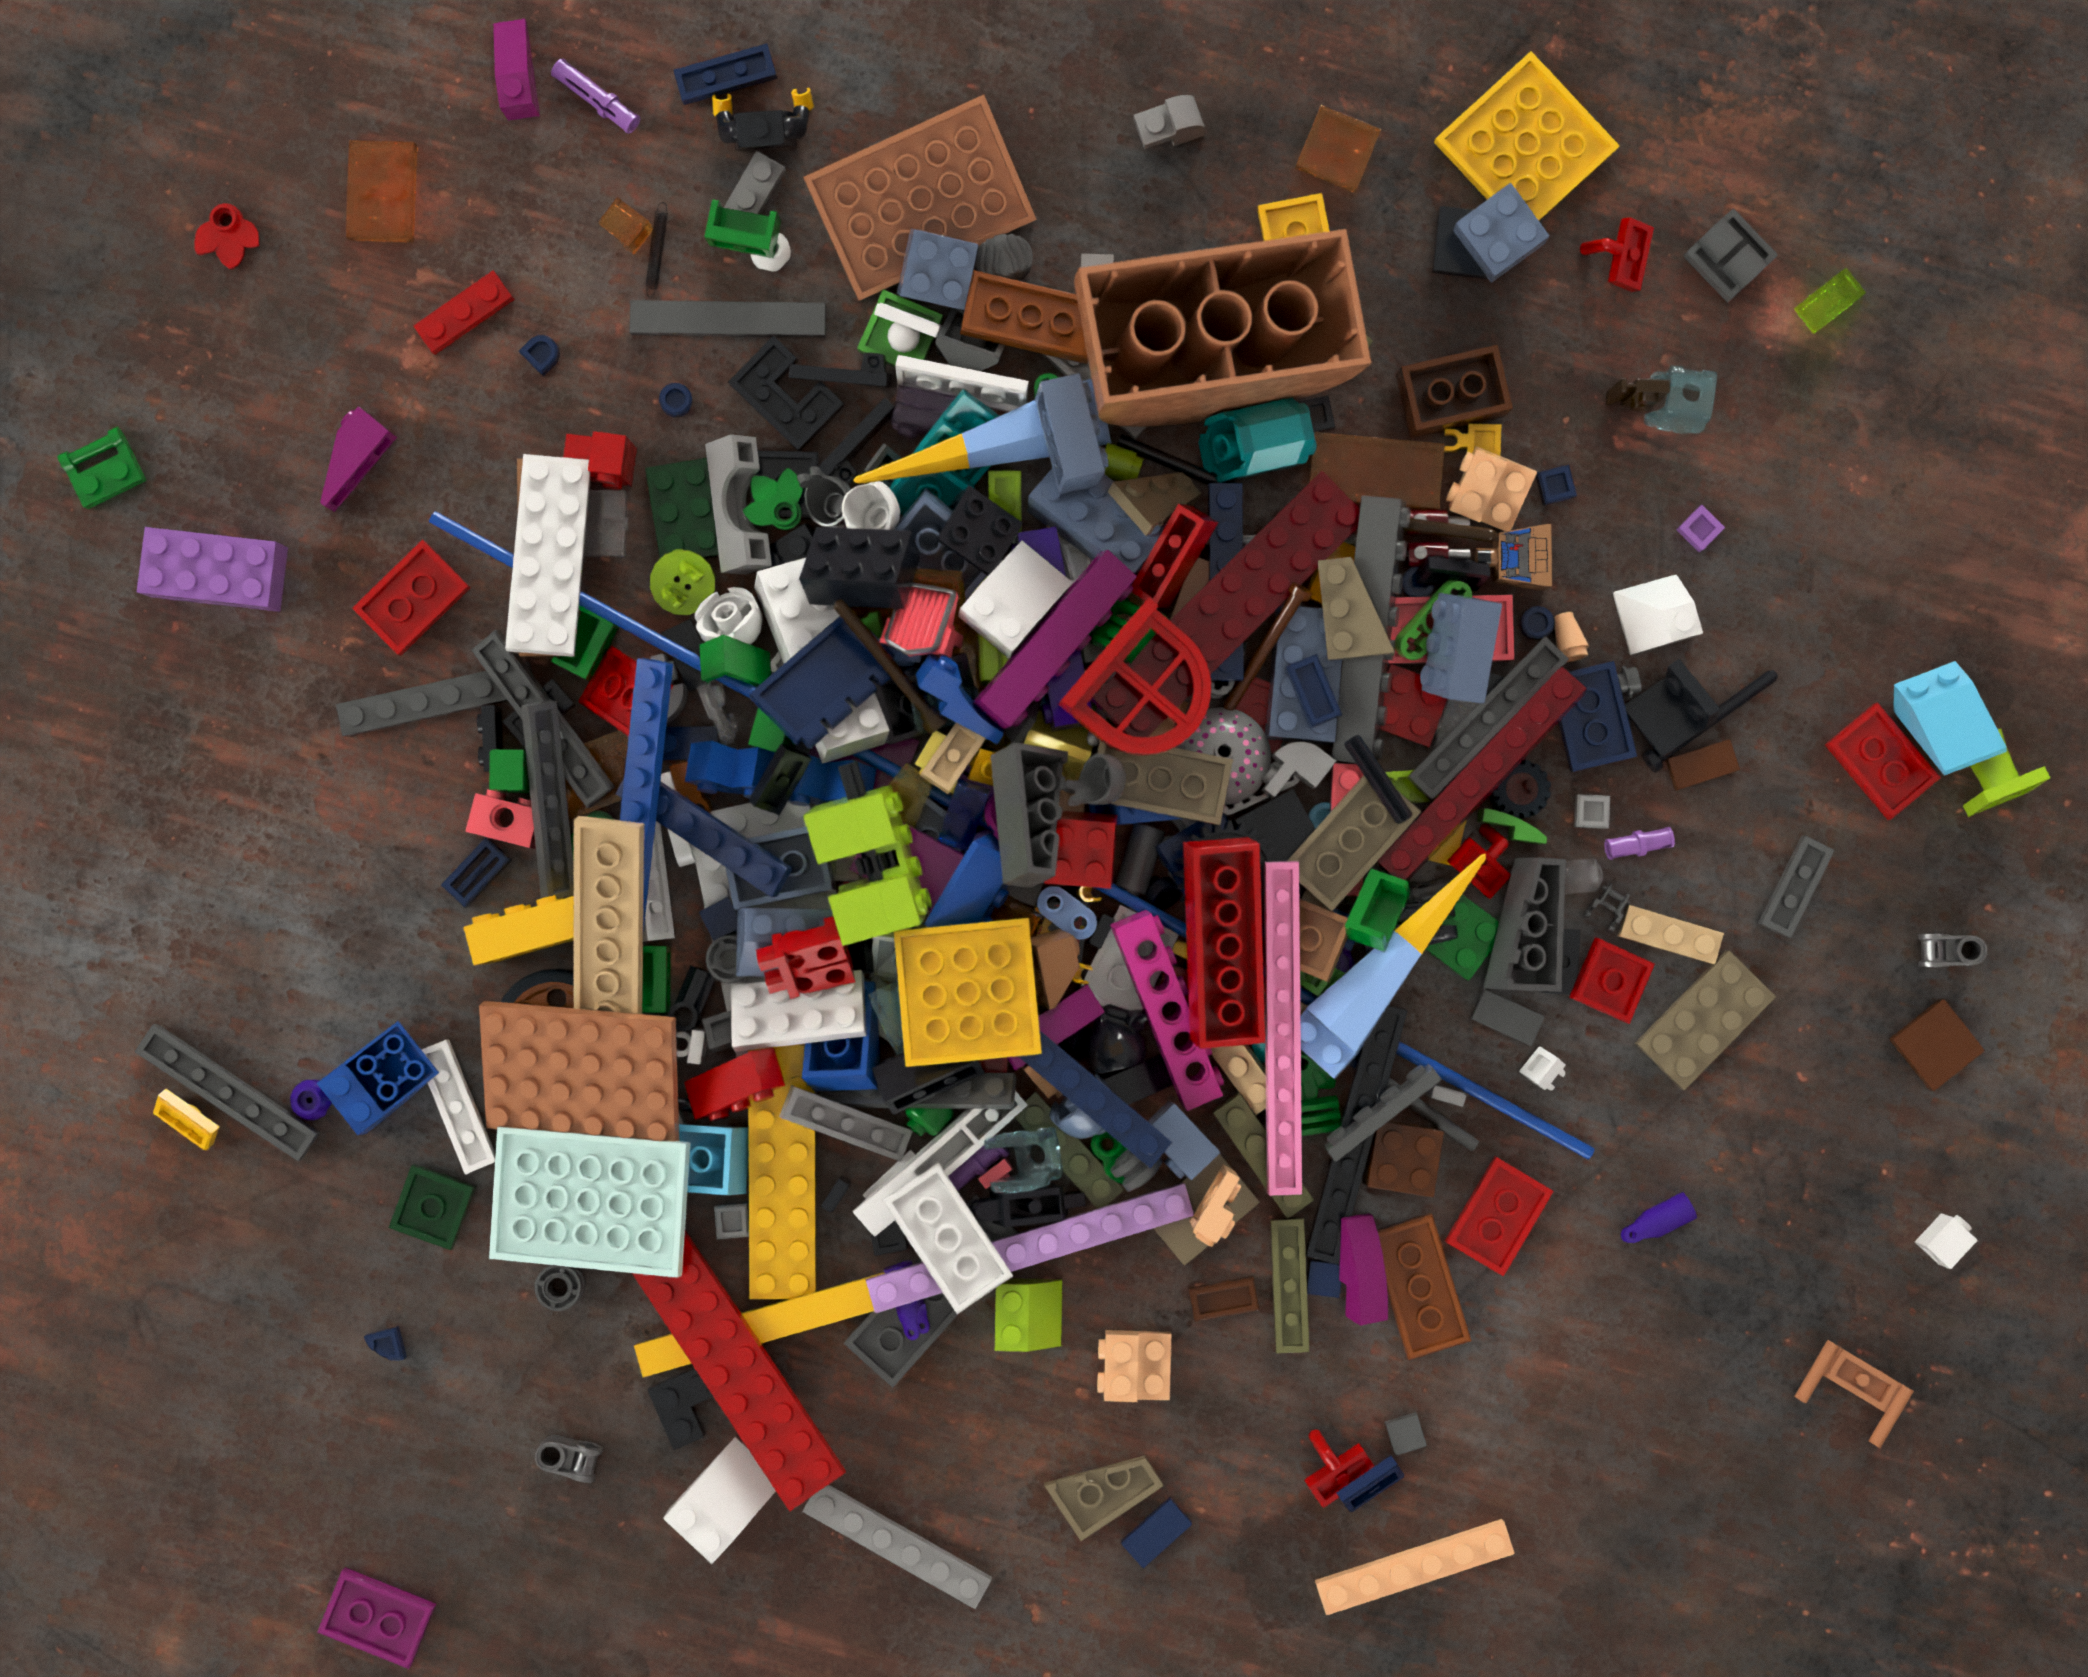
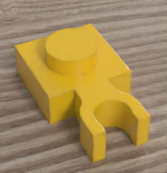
M1468 424L1467 434L1460 433L1456 429H1445L1444 436H1454L1457 439V443L1454 446H1444V452L1453 453L1459 449H1467V452L1473 453L1475 446L1500 456L1502 424Z

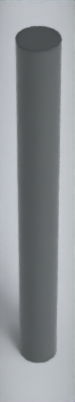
M1389 1077L1386 1090L1392 1086L1397 1088L1401 1086ZM1416 1099L1408 1106L1471 1152L1478 1145L1479 1140L1421 1099Z

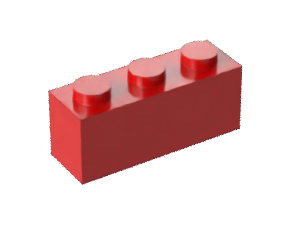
M1178 504L1132 583V593L1144 601L1148 597L1159 605L1158 608H1169L1219 522L1192 505Z
M774 1048L750 1051L684 1082L695 1120L709 1117L710 1122L729 1117L728 1111L730 1110L738 1112L750 1108V1101L752 1100L761 1102L774 1097L773 1091L785 1086Z

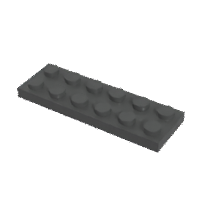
M975 1194V1196L969 1202L975 1199H979L981 1197L978 1194ZM976 1219L990 1241L1019 1233L1014 1227H1002L993 1224L992 1221L986 1220L985 1222ZM920 1257L917 1259V1261H916L914 1264H918V1263H921V1262H922V1260L920 1259ZM943 1293L924 1298L930 1330L925 1334L920 1333L916 1340H910L906 1337L896 1309L892 1308L879 1313H875V1311L870 1312L844 1341V1344L893 1388L958 1315ZM921 1323L920 1326L925 1328L924 1323ZM910 1330L911 1335H914L913 1330Z

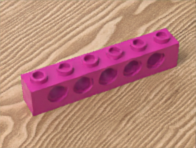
M1143 910L1110 924L1142 1008L1145 1009L1148 1023L1180 1104L1186 1111H1189L1222 1097L1223 1094L1220 1086L1224 1085V1081L1218 1067L1212 1068L1208 1056L1212 1055L1211 1048L1199 1049L1190 1040L1189 1007L1184 997L1188 995V989L1182 976L1176 977L1172 966L1177 964L1171 947H1165L1160 935L1165 934L1158 915L1153 917L1149 911ZM1146 940L1152 941V952L1147 956H1139V945ZM1157 971H1163L1165 973L1164 982L1159 986H1151L1150 978L1152 974ZM1170 1001L1176 1002L1177 1009L1175 1013L1171 1016H1163V1006ZM1180 1032H1188L1189 1038L1187 1043L1183 1046H1175V1036ZM1192 1062H1199V1072L1194 1076H1187V1066Z

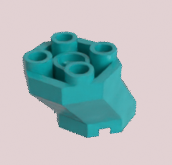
M1293 398L1221 412L1208 417L1204 423V426H1208L1206 434H1201L1198 441L1203 467L1209 473L1215 472L1218 475L1215 479L1219 483L1289 469L1307 463L1309 455H1313L1317 448L1309 407L1305 403H1298Z

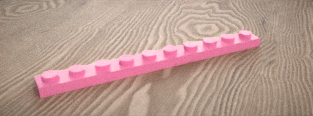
M1263 862L1267 1193L1269 1196L1302 1194L1299 862Z

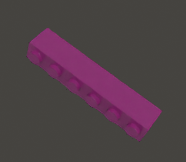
M1108 549L1098 553L972 703L1001 729L1009 728L1012 725L1017 727L1028 715V712L1025 710L1033 700L1038 702L1050 688L1047 685L1049 680L1054 675L1059 677L1069 667L1071 662L1068 658L1075 650L1080 652L1090 642L1092 637L1089 633L1096 625L1101 627L1111 617L1113 612L1110 608L1117 600L1122 602L1132 592L1133 587L1130 584L1137 576Z

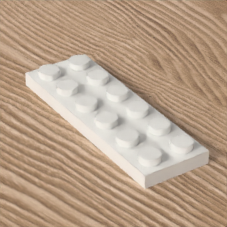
M523 454L505 649L508 652L575 656L591 474L588 472L589 460Z

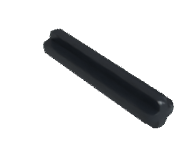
M1355 735L1344 743L1345 748L1397 824H1401L1412 816L1411 810L1362 737Z

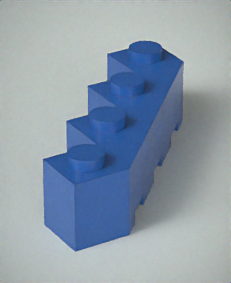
M715 741L691 743L685 782L696 785L697 790L703 793L715 794L717 791L742 794L745 798L749 799L775 753L759 747L737 750ZM809 755L812 760L788 801L797 806H810V804L820 805L847 797L838 767L857 761L845 760L822 763L820 758ZM858 762L866 792L873 790L876 768Z

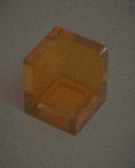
M618 197L599 220V225L617 238L622 246L633 255H635L653 231L650 222Z

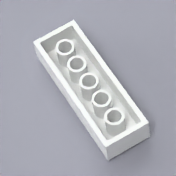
M806 558L757 571L754 589L784 664L839 617L834 606L809 604L799 579ZM875 693L858 708L847 701L853 712L834 729L829 728L824 722L822 723L828 731V734L816 744L822 763L885 744L890 730Z

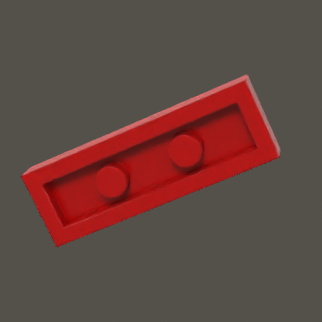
M493 270L413 325V327L429 350L436 355L515 299Z

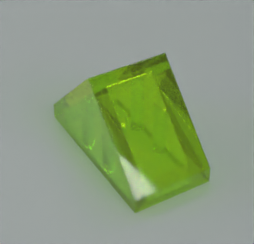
M1845 268L1796 306L1794 310L1814 334L1866 292L1849 270Z

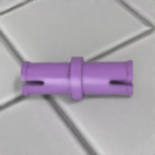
M1670 827L1648 832L1637 830L1633 831L1632 835L1605 839L1604 849L1609 860L1633 854L1640 857L1645 856L1648 851L1674 847L1675 838Z

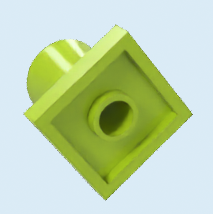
M2000 728L1998 731L2006 745L2002 729ZM2007 749L2005 753L1970 766L1984 791L1964 804L1963 807L1968 817H1971L2031 792L2049 780L2050 776L2045 766L2019 776Z

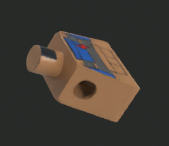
M1551 524L1500 532L1493 541V548H1476L1475 561L1477 563L1490 564V568H1493L1494 583L1546 591L1552 587Z

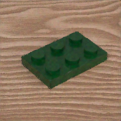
M707 458L645 468L660 558L675 549L690 550L701 555L704 559L719 557Z

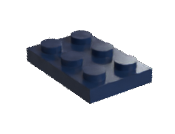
M1614 661L1569 671L1573 677L1587 688L1585 695L1559 722L1570 772L1637 757Z

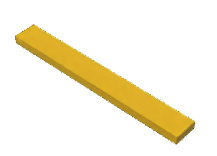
M882 1272L741 1314L759 1341L765 1343L874 1311L865 1279L885 1273ZM672 1333L634 1345L643 1377L691 1364Z

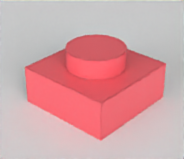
M1005 1158L979 1177L978 1180L985 1189L991 1185L998 1189L1011 1179L1009 1172L1014 1167Z

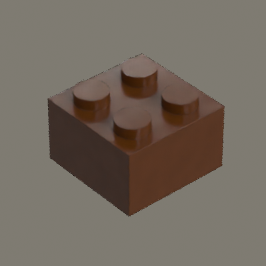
M1389 1120L1374 1132L1365 1165L1363 1183L1371 1188L1434 1198L1444 1131L1434 1127Z

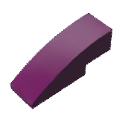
M1088 984L1062 998L1056 1008L1051 1010L1046 1008L1038 1013L1039 1028L1054 1043L1058 1044L1102 1015L1105 1011ZM1018 1056L1007 1057L1014 1070L1026 1064Z
M1370 1213L1341 1218L1339 1281L1346 1284L1345 1316L1360 1326L1388 1320V1293L1384 1258L1374 1217Z

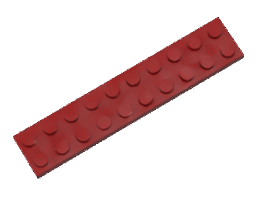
M686 1230L682 1276L676 1278L632 1273L789 1512L846 1472Z

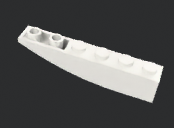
M1015 1091L1014 1109H966L852 1212L875 1237L895 1221L882 1200L937 1163L940 1164L946 1175L949 1176L1019 1114L1027 1104Z

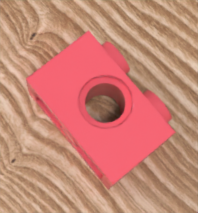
M488 789L486 795L475 793L465 832L536 849L531 800L518 798L517 803L505 801L506 794ZM506 809H510L514 815V820L508 827H504L500 822V815Z

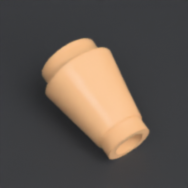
M1573 612L1556 615L1554 617L1556 647L1569 658L1566 663L1587 657L1589 645L1574 618Z

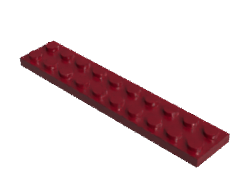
M1323 470L1170 620L1200 649L1208 665L1210 675L1291 595L1288 589L1292 582L1301 585L1318 568V561L1326 560L1358 528L1360 508ZM1156 634L1131 664L1127 662L1126 665L1152 686L1179 653ZM1184 659L1157 690L1177 708L1193 693L1191 673ZM1116 673L1091 700L1118 727L1141 700L1143 695ZM1148 701L1123 730V733L1134 737H1148L1168 716Z

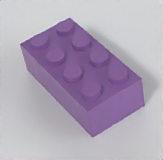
M145 527L137 593L152 598L280 612L288 547L275 541Z

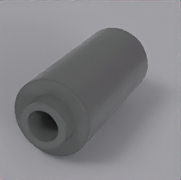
M1139 823L1133 824L1115 885L1139 897V894L1146 895L1159 855L1155 847L1163 842L1164 831Z

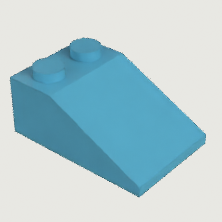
M1956 661L1894 684L1893 712L1944 776L2007 751V747L1974 683Z

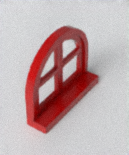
M1149 597L1058 703L1059 706L1106 745L1132 755L1159 754L1183 743L1197 730L1203 721L1211 698L1210 672L1200 649L1183 631L1157 610L1159 605ZM1150 629L1179 653L1152 686L1123 662ZM1183 659L1190 670L1193 682L1192 700L1186 715L1157 691ZM1114 671L1143 695L1141 700L1116 729L1087 705ZM1148 701L1177 724L1170 731L1154 737H1134L1122 733Z

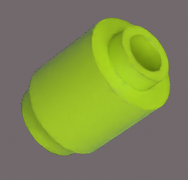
M1107 443L1105 451L1108 458V467L1104 468V474L1116 481L1138 478L1144 458L1138 457L1136 452Z

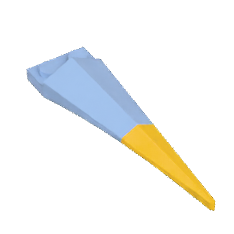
M1092 379L1084 380L1082 383L1087 382L1091 392L1092 401L1088 403L1090 414L1096 415L1099 423L1100 435H1096L1098 445H1106L1111 443L1108 424L1103 422L1098 416ZM1033 400L966 432L856 476L854 482L860 484L1047 458L1049 453L1036 402Z
M1486 854L1480 855L1394 931L1385 952L1374 948L1305 1008L1306 1010L1300 1016L1301 1050L1333 1079H1336L1358 1054L1418 959L1486 860Z

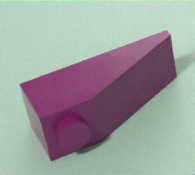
M526 19L493 23L495 79L499 108L508 121L540 116Z
M359 406L355 411L351 410L343 417L333 446L320 500L323 506L333 512L338 509L397 438Z

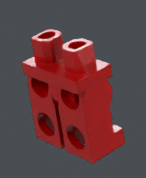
M834 916L824 918L823 926L805 931L794 930L784 935L781 932L773 934V945L756 949L757 962L761 971L778 967V969L764 972L769 994L787 990L790 999L800 997L799 992L811 993L855 982L852 958L847 945L842 946Z

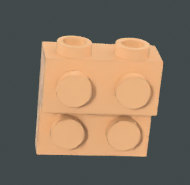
M1475 446L1473 453L1467 452L1463 458L1459 470L1464 473L1459 484L1453 482L1448 492L1446 501L1450 502L1449 510L1479 523L1484 522L1503 531H1510L1537 471Z
M1224 1164L1194 1212V1216L1190 1219L1194 1229L1193 1233L1196 1234L1195 1237L1210 1247H1213L1220 1237L1226 1239L1235 1224V1221L1232 1220L1234 1213L1225 1203L1226 1201L1232 1203L1241 1188V1185L1238 1184L1240 1178L1234 1170Z
M1105 1330V1339H1099L1098 1359H1104V1372H1098L1097 1393H1103L1104 1401L1170 1400L1171 1332Z

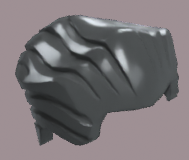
M1000 234L994 236V238L987 239L986 242L979 246L975 263L980 272L1020 281L1030 272L1033 253L1029 243L1021 236Z

